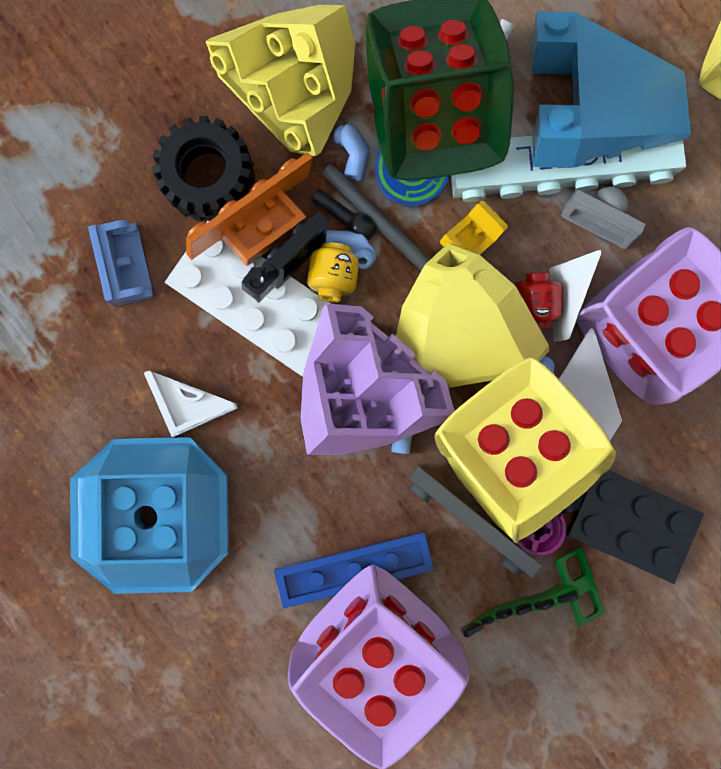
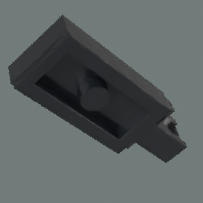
M317 211L308 221L302 220L298 223L291 234V238L283 246L280 244L276 245L268 254L266 262L263 263L262 267L250 269L242 280V290L260 303L274 288L279 289L310 258L313 251L319 249L325 243L328 219Z

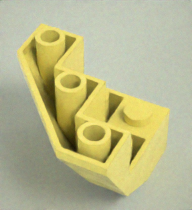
M315 5L277 13L217 35L206 41L210 52L211 64L217 71L218 77L290 152L306 154L308 152L311 156H317L322 152L352 88L356 43L345 5Z
M447 244L424 265L402 306L396 337L416 353L413 359L429 373L435 370L447 381L448 388L492 381L509 368L530 357L540 362L549 352V344L516 286L481 255L451 244Z

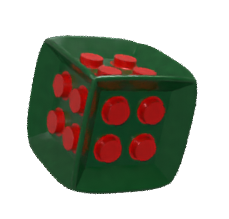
M410 0L383 6L370 12L367 17L365 34L369 88L374 105V120L380 150L390 176L399 180L431 179L479 171L503 162L508 154L511 140L514 84L508 43L488 0Z

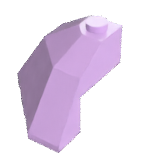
M326 303L322 309L303 372L300 420L307 455H344L387 446L444 423L454 412L447 381L435 370L429 373L413 359L416 353L393 333L389 337L371 322L374 317L362 306Z

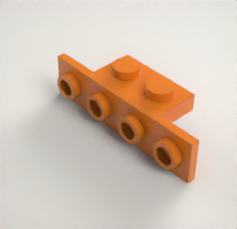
M307 152L297 160L292 158L286 161L276 175L269 180H259L252 186L249 193L239 201H229L221 208L215 218L207 223L202 221L196 224L186 237L187 256L193 260L223 239L239 259L248 266L291 235L298 223L302 220L306 221V216L285 193L309 177L313 157Z

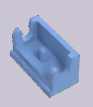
M118 220L97 226H88L105 302L116 307L155 297L138 224H129L128 220Z

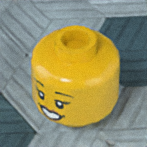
M332 242L324 243L321 248L316 249L311 254L307 284L310 289L318 293L319 299L328 302H340L341 296L350 295L355 291L359 260L356 255L351 253L352 249L349 246Z

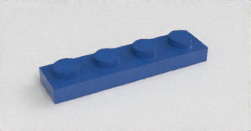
M421 531L275 568L274 573L283 609L335 596L353 577L372 564L384 569L397 580L433 571L434 568L425 532Z

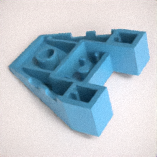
M537 11L531 39V74H572L573 105H539L533 131L534 167L574 168L585 165L589 159L605 155L607 159L620 156L624 150L641 147L642 150L690 137L691 129L685 71L576 12Z

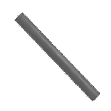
M332 163L323 170L322 175L356 209L368 214L373 219L376 228L422 271L424 265L430 259Z

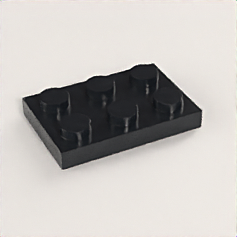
M608 470L583 494L581 508L575 511L566 535L675 584L704 513Z

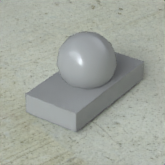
M612 186L598 190L593 197L577 189L560 215L562 218L624 250H627L641 236L646 225L626 214L629 203L626 194L619 188Z

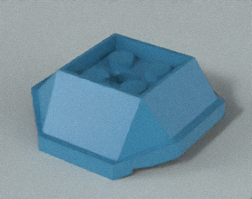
M193 437L112 439L70 479L71 558L114 594L192 592L230 552L229 475L202 449ZM145 506L152 507L157 513V522L153 527L145 525L141 520V511Z

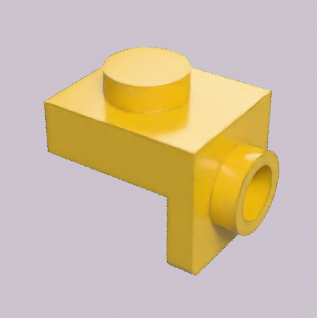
M480 201L439 242L443 247L451 244L482 255L505 232L508 226L485 201Z

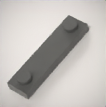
M416 465L407 476L413 482V485L409 488L426 503L433 498L504 555L500 563L517 577L523 571L533 578L542 567L419 466Z

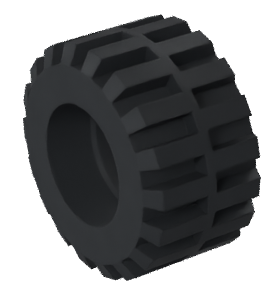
M199 116V122L194 123L192 118L189 117L183 119L184 126L178 128L176 124H173L169 127L171 135L168 138L162 135L158 143L162 150H154L153 159L157 165L152 166L153 174L158 180L156 183L160 191L179 213L185 217L190 215L195 221L202 222L203 218H208L210 221L218 215L221 208L229 201H239L249 193V190L252 188L251 182H255L254 165L245 141L239 137L235 128L232 126L227 128L224 121L218 118L215 119L214 123H211L208 116ZM203 154H216L226 160V168L222 177L213 185L197 188L186 184L185 172L189 163L194 158Z

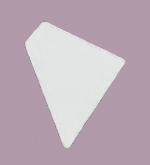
M601 250L549 269L550 280L560 282L563 288L562 316L560 319L553 321L554 342L570 338L601 256Z
M591 328L559 380L591 414L610 441L622 423V418L595 331Z

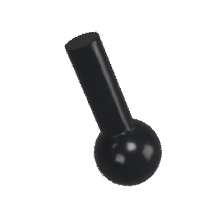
M320 188L316 191L311 201L346 225L347 231L362 234L367 240L374 236L376 226L368 214L364 212L354 213Z

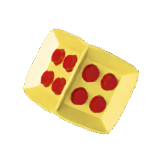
M533 357L519 362L495 378L455 410L435 433L437 447L440 453L447 458L457 477L495 524L513 539L514 543H518L519 540L540 529L577 500L603 473H606L611 468L616 458L614 447H612L607 435L596 420L568 388L546 366Z

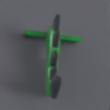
M577 547L555 559L563 585H554L544 592L515 599L484 612L461 628L463 636L470 637L481 631L484 625L492 624L499 619L548 610L570 603L578 627L584 626L603 614L605 610L583 547ZM575 555L581 568V576L572 581L566 567V560ZM589 592L594 605V612L584 617L579 605V597Z

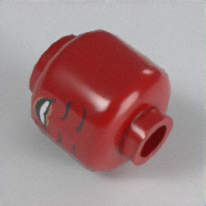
M549 272L526 273V280L518 281L514 284L539 328L552 327L553 321L560 319L562 316L563 288L560 282L549 280Z

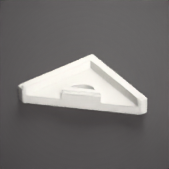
M152 371L144 373L172 437L179 436L238 409L237 404Z

